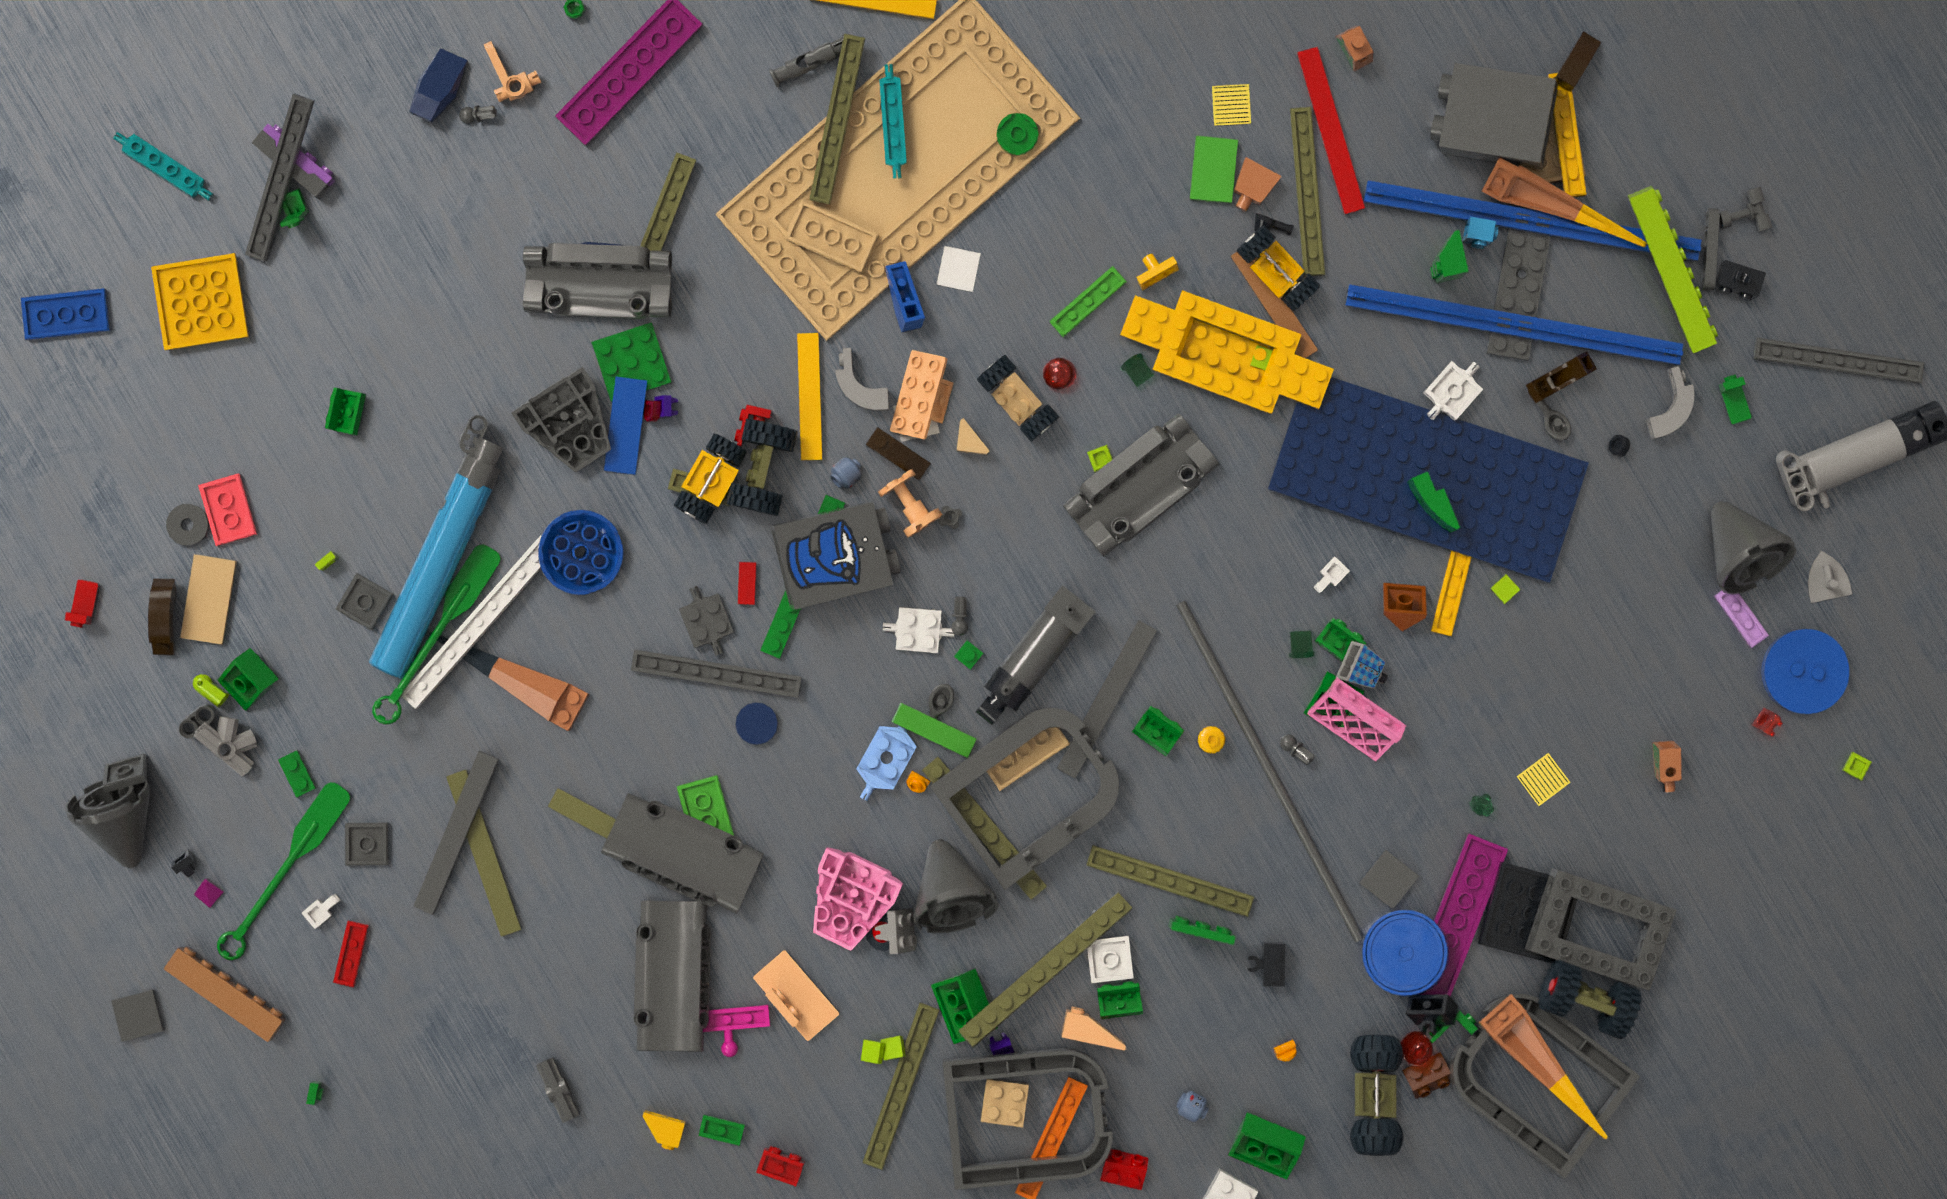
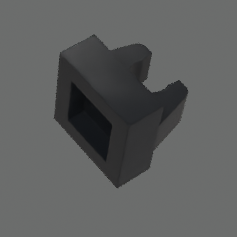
M189 849L171 862V868L176 874L182 871L187 877H190L195 873V868L192 865L194 856Z

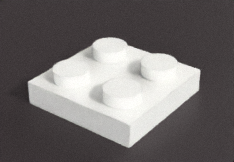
M1129 936L1098 939L1087 949L1091 983L1134 978Z

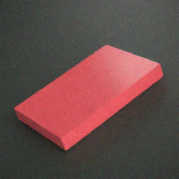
M239 473L198 485L216 546L257 535Z

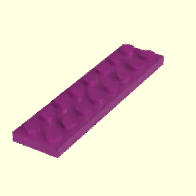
M667 0L555 117L587 146L703 24L678 0Z
M1467 834L1433 920L1442 929L1448 941V966L1442 979L1433 988L1419 995L1448 994L1451 996L1493 890L1499 864L1504 862L1508 852L1507 848L1472 834Z

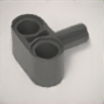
M203 703L186 716L179 725L180 735L187 739L192 738L195 731L204 722L210 725L216 715L214 706L209 703ZM200 710H209L211 717L209 719L202 718ZM192 723L195 730L190 733L186 732L184 724Z

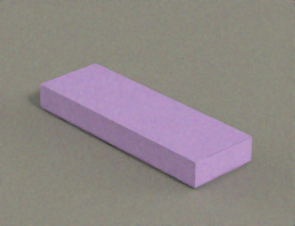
M1720 591L1714 596L1750 648L1769 636L1740 594L1729 595Z

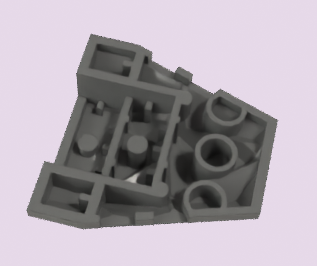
M583 367L563 377L511 412L526 434H529L541 446L548 449L574 472L579 471L611 450L595 385Z

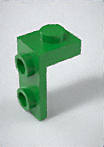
M300 188L287 192L283 205L286 217L280 222L281 227L288 226V228L298 226L309 212Z
M1735 374L1724 378L1725 382L1718 386L1730 423L1736 424L1751 419L1752 416L1742 388L1745 385L1744 377L1737 378Z
M1460 1010L1457 1011L1456 1020L1472 1035L1478 1029L1474 1025L1476 1020L1469 1013L1464 1015ZM1436 1025L1438 1028L1436 1035L1429 1032L1430 1037L1428 1040L1434 1043L1451 1025H1441L1440 1027Z

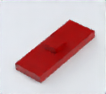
M739 562L738 604L755 605L756 562Z

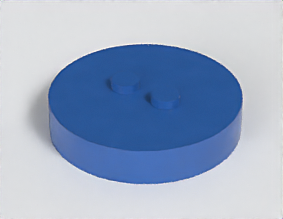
M1813 629L1794 630L1778 637L1767 649L1761 667L1762 682L1769 697L1781 708L1798 714L1818 713L1830 708L1843 695L1849 680V663L1843 648L1831 636Z
M1398 910L1382 916L1371 926L1363 943V962L1370 978L1383 990L1399 996L1419 995L1433 988L1442 979L1449 962V945L1444 932L1431 918L1416 911Z

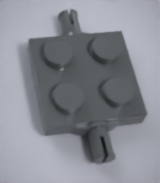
M695 586L694 590L690 588L689 590L694 601L687 606L679 608L693 647L697 648L702 645L711 644L715 656L719 655V653H724L719 641L723 637L734 633L719 594L701 597L698 586Z

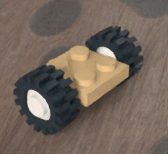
M1004 355L990 365L977 378V381L987 392L1000 384L991 395L1018 426L1028 418H1031L1020 430L1030 441H1033L1040 434L1044 433L1059 416L1049 404L1038 413L1035 412L1042 403L1015 372L1010 375L1016 369V366Z

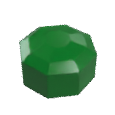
M567 0L564 5L566 16L574 20L581 18L585 12L581 0Z

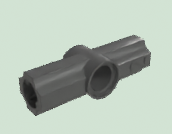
M549 1058L537 1064V1069L545 1084L546 1094L550 1102L554 1103L562 1123L579 1116V1111L571 1097L570 1087L566 1079L562 1077L554 1058Z

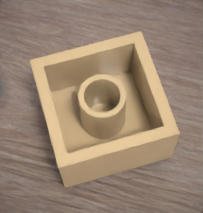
M998 1078L986 1079L981 1122L1023 1128L1029 1083Z

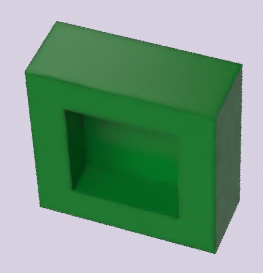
M967 640L954 657L971 670L983 655V652Z
M310 1082L306 1104L316 1105L318 1100H322L324 1088H321L322 1082Z

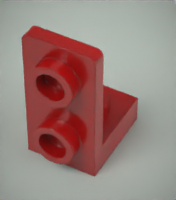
M746 405V409L742 408L739 421H743L741 430H736L734 439L735 442H738L737 445L743 447L744 441L741 439L746 419H749L750 415H752L753 420L763 422L766 419L771 420L772 410Z

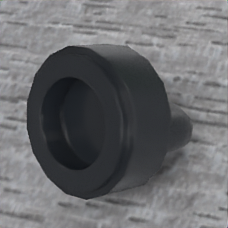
M1615 435L1611 438L1609 442L1611 454L1624 457L1629 451L1630 440L1627 437Z

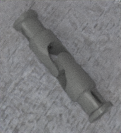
M842 34L841 38L831 43L828 41L813 51L786 61L785 65L775 70L770 69L769 73L776 87H779L780 83L790 78L795 79L817 68L818 65L837 59L841 52L844 34ZM802 59H805L808 67L801 68L798 64Z

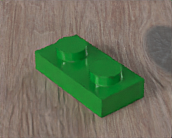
M298 750L278 759L296 798L316 789Z
M704 1114L698 1136L740 1146L745 1124Z

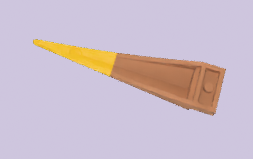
M1502 158L1498 159L1482 189V192L1501 202L1569 219L1642 247L1647 245L1644 240L1521 165L1517 167Z
M1510 994L1478 1023L1491 1036L1492 1040L1601 1137L1607 1139V1135L1563 1071L1526 1010Z

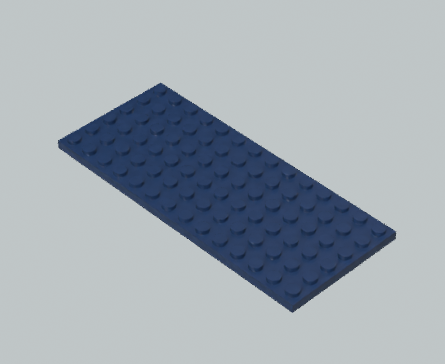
M1333 377L1330 378L1319 409L1296 402L1267 490L1550 583L1588 468V462L1459 419L1454 421L1449 416L1441 413L1432 420L1430 419L1432 415L1430 417L1427 416V413L1430 412L1429 409ZM1428 472L1435 490L1439 491L1444 488L1460 528L1450 533L1436 523L1418 503L1407 481Z

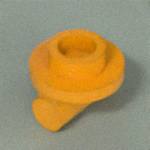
M913 770L906 781L909 789L917 793L924 792L930 783V780Z
M1293 1039L1273 1048L1277 1059L1281 1061H1290L1297 1054L1296 1044Z

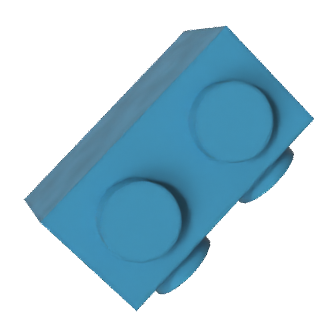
M1470 217L1465 223L1462 242L1471 244L1472 248L1484 249V247H1487L1497 239L1498 227H1495L1496 221Z

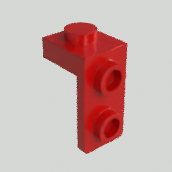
M77 580L71 612H66L65 620L71 621L70 626L83 628V624L91 625L99 587L98 583Z

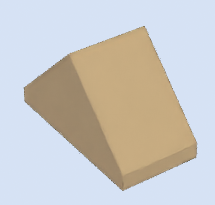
M965 419L960 420L957 452L989 454L988 448Z

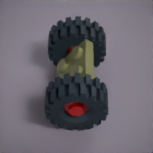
M746 419L741 440L757 444V446L751 453L750 460L753 463L751 469H748L746 474L747 486L731 483L726 504L778 516L783 495L763 489L773 448L793 452L798 433L797 430L763 421Z
M1556 960L1555 963L1551 964V969L1547 970V975L1543 978L1544 982L1541 984V992L1538 996L1540 997L1538 1004H1540L1539 1008L1541 1010L1563 1017L1567 1015L1568 1011L1570 1012L1571 1006L1577 1002L1600 1011L1598 1015L1599 1021L1597 1022L1600 1032L1618 1039L1627 1037V1033L1631 1032V1027H1634L1635 1019L1639 1016L1638 1011L1641 1008L1639 1004L1642 1002L1639 989L1620 982L1614 983L1610 987V991L1607 992L1599 987L1593 989L1581 981L1582 970H1580V967L1562 960Z

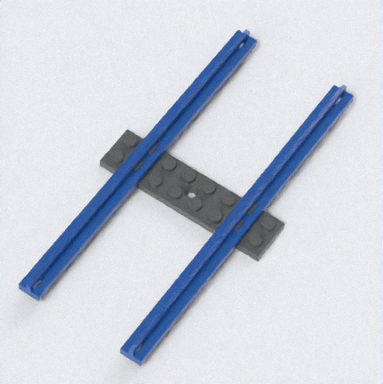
M1367 181L1363 201L1365 203L1466 221L1470 217L1496 221L1495 226L1508 228L1494 310L1350 284L1348 286L1345 306L1488 331L1490 334L1486 354L1514 359L1529 360L1533 339L1680 365L1681 356H1683L1682 343L1536 318L1551 236L1651 253L1648 245L1642 247L1596 228L1514 204L1509 206ZM1370 193H1371V194L1382 195V197H1380V196H1375V195H1370ZM1619 225L1646 242L1641 229ZM1678 236L1679 240L1675 241L1678 249L1694 251H1684L1686 260L1698 261L1702 240ZM1519 270L1525 271L1526 275L1524 278L1518 276ZM1351 297H1352V298H1358V299H1364V301H1362V300H1356V299H1351Z

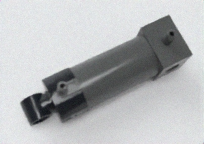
M1063 585L1011 653L983 685L991 692V695L985 699L976 713L989 724L993 725L1007 706L1017 712L1020 705L1032 693L1031 691L1060 654L1095 614L1096 611Z

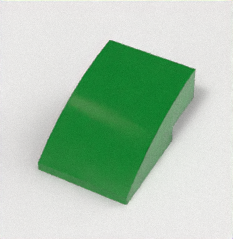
M1428 472L1407 481L1418 503L1436 523L1450 533L1460 528L1444 488L1436 491Z

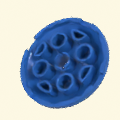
M574 510L556 517L546 527L539 542L538 558L544 575L554 586L570 594L585 595L603 589L615 578L623 560V545L617 529L604 516L588 510ZM579 546H583L585 549L582 557L575 556V549Z

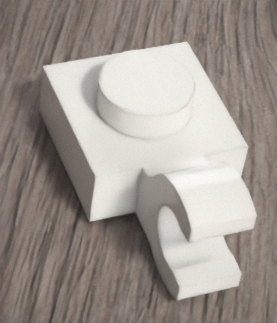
M1334 556L1320 571L1324 577L1313 588L1320 593L1329 583L1335 587L1350 570Z
M334 894L324 903L317 899L302 914L314 929H317L332 916L329 909L335 906L340 901V898Z

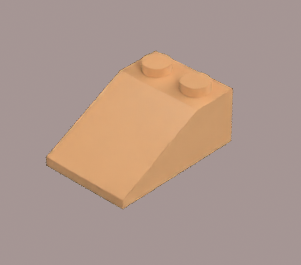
M1072 1006L1071 1010L1066 1009L1061 1033L1062 1038L1125 1050V1043L1089 1014L1084 1013L1083 1008Z

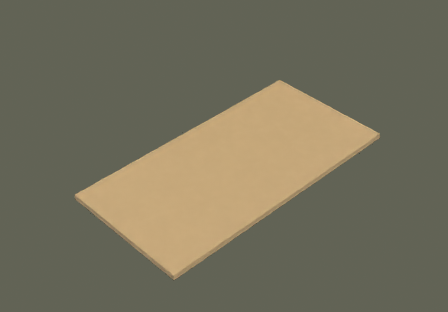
M959 0L887 63L888 71L890 72L889 64H893L894 76L901 80L907 163L901 166L902 178L898 179V171H896L897 179H893L892 166L886 165L879 84V80L885 77V66H883L854 92L830 205L809 200L826 116L715 214L826 341L889 287L885 266L906 261L907 267L910 269L1080 119L976 0ZM1013 113H1022L1031 117L1036 123L1039 133L1034 148L1027 154L1019 156L1005 152L998 144L996 136L1001 120ZM801 200L879 234L862 273L784 239Z

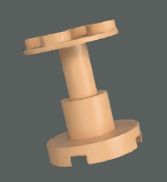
M912 469L878 491L880 497H883L894 490L906 508L903 510V513L911 523L910 526L903 530L907 538L918 533L943 515L939 508L928 512L921 500L916 501L904 484L916 475Z

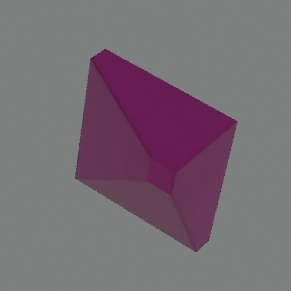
M206 878L194 895L211 908L224 891Z

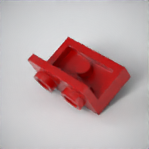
M770 1146L769 1149L764 1148L756 1173L797 1186L805 1161L801 1160L802 1157L790 1153L789 1156L782 1154L781 1149Z
M1110 1149L1104 1162L1100 1181L1142 1190L1147 1172L1148 1158L1139 1154Z

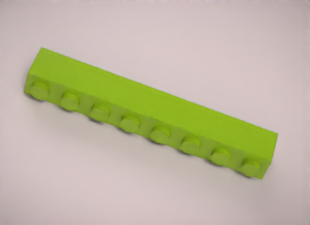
M1649 186L1628 195L1692 353H1696L1717 344L1715 340L1718 337L1714 325H1709L1707 318L1710 317L1706 305L1702 307L1699 299L1703 297L1698 286H1693L1691 280L1695 279L1691 268H1686L1684 260L1687 259L1682 248L1678 249L1675 241L1679 239L1675 229H1670L1668 221L1671 219L1667 210H1662L1659 202L1663 201L1659 190L1654 191V188Z

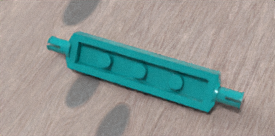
M885 64V77L879 80L886 165L892 166L893 179H897L896 171H898V179L902 178L901 166L907 163L901 80L894 76L893 64H889L890 72L888 71V64Z
M116 132V135H114L113 139L123 145L121 150L123 154L191 198L199 194L208 201L212 198L213 193L203 188L205 183L203 178L134 133L129 138H126L119 132Z

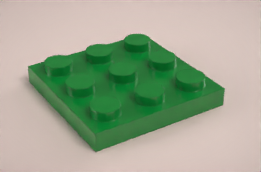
M652 322L592 342L611 402H613L616 377L646 380V391L672 383Z
M1177 915L1175 919L1170 918L1168 927L1174 931L1234 945L1236 936L1227 927L1217 925L1216 929L1211 928L1209 923L1198 920L1193 924L1190 923L1188 918Z

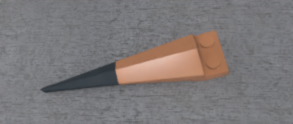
M440 636L437 641L444 645L449 639ZM471 648L462 658L545 719L567 731L571 730L589 696V693L572 684L475 648Z

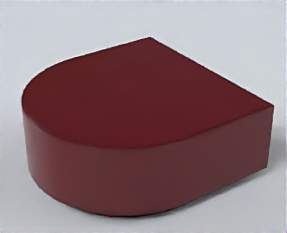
M645 400L643 410L645 420L647 422H657L660 417L661 401Z

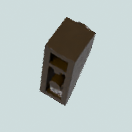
M878 427L866 443L868 448L903 471L907 472L912 469L916 474L913 477L919 481L931 464Z

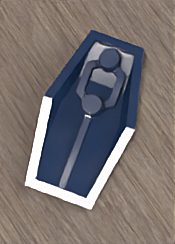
M440 48L418 79L409 110L410 114L432 123L457 97L468 60Z

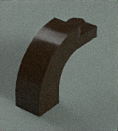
M1586 351L1526 384L1530 397L1533 398L1535 403H1538L1592 373L1597 368Z
M153 579L148 606L149 643L152 644L153 655L175 654L173 634V610L177 598L175 579Z

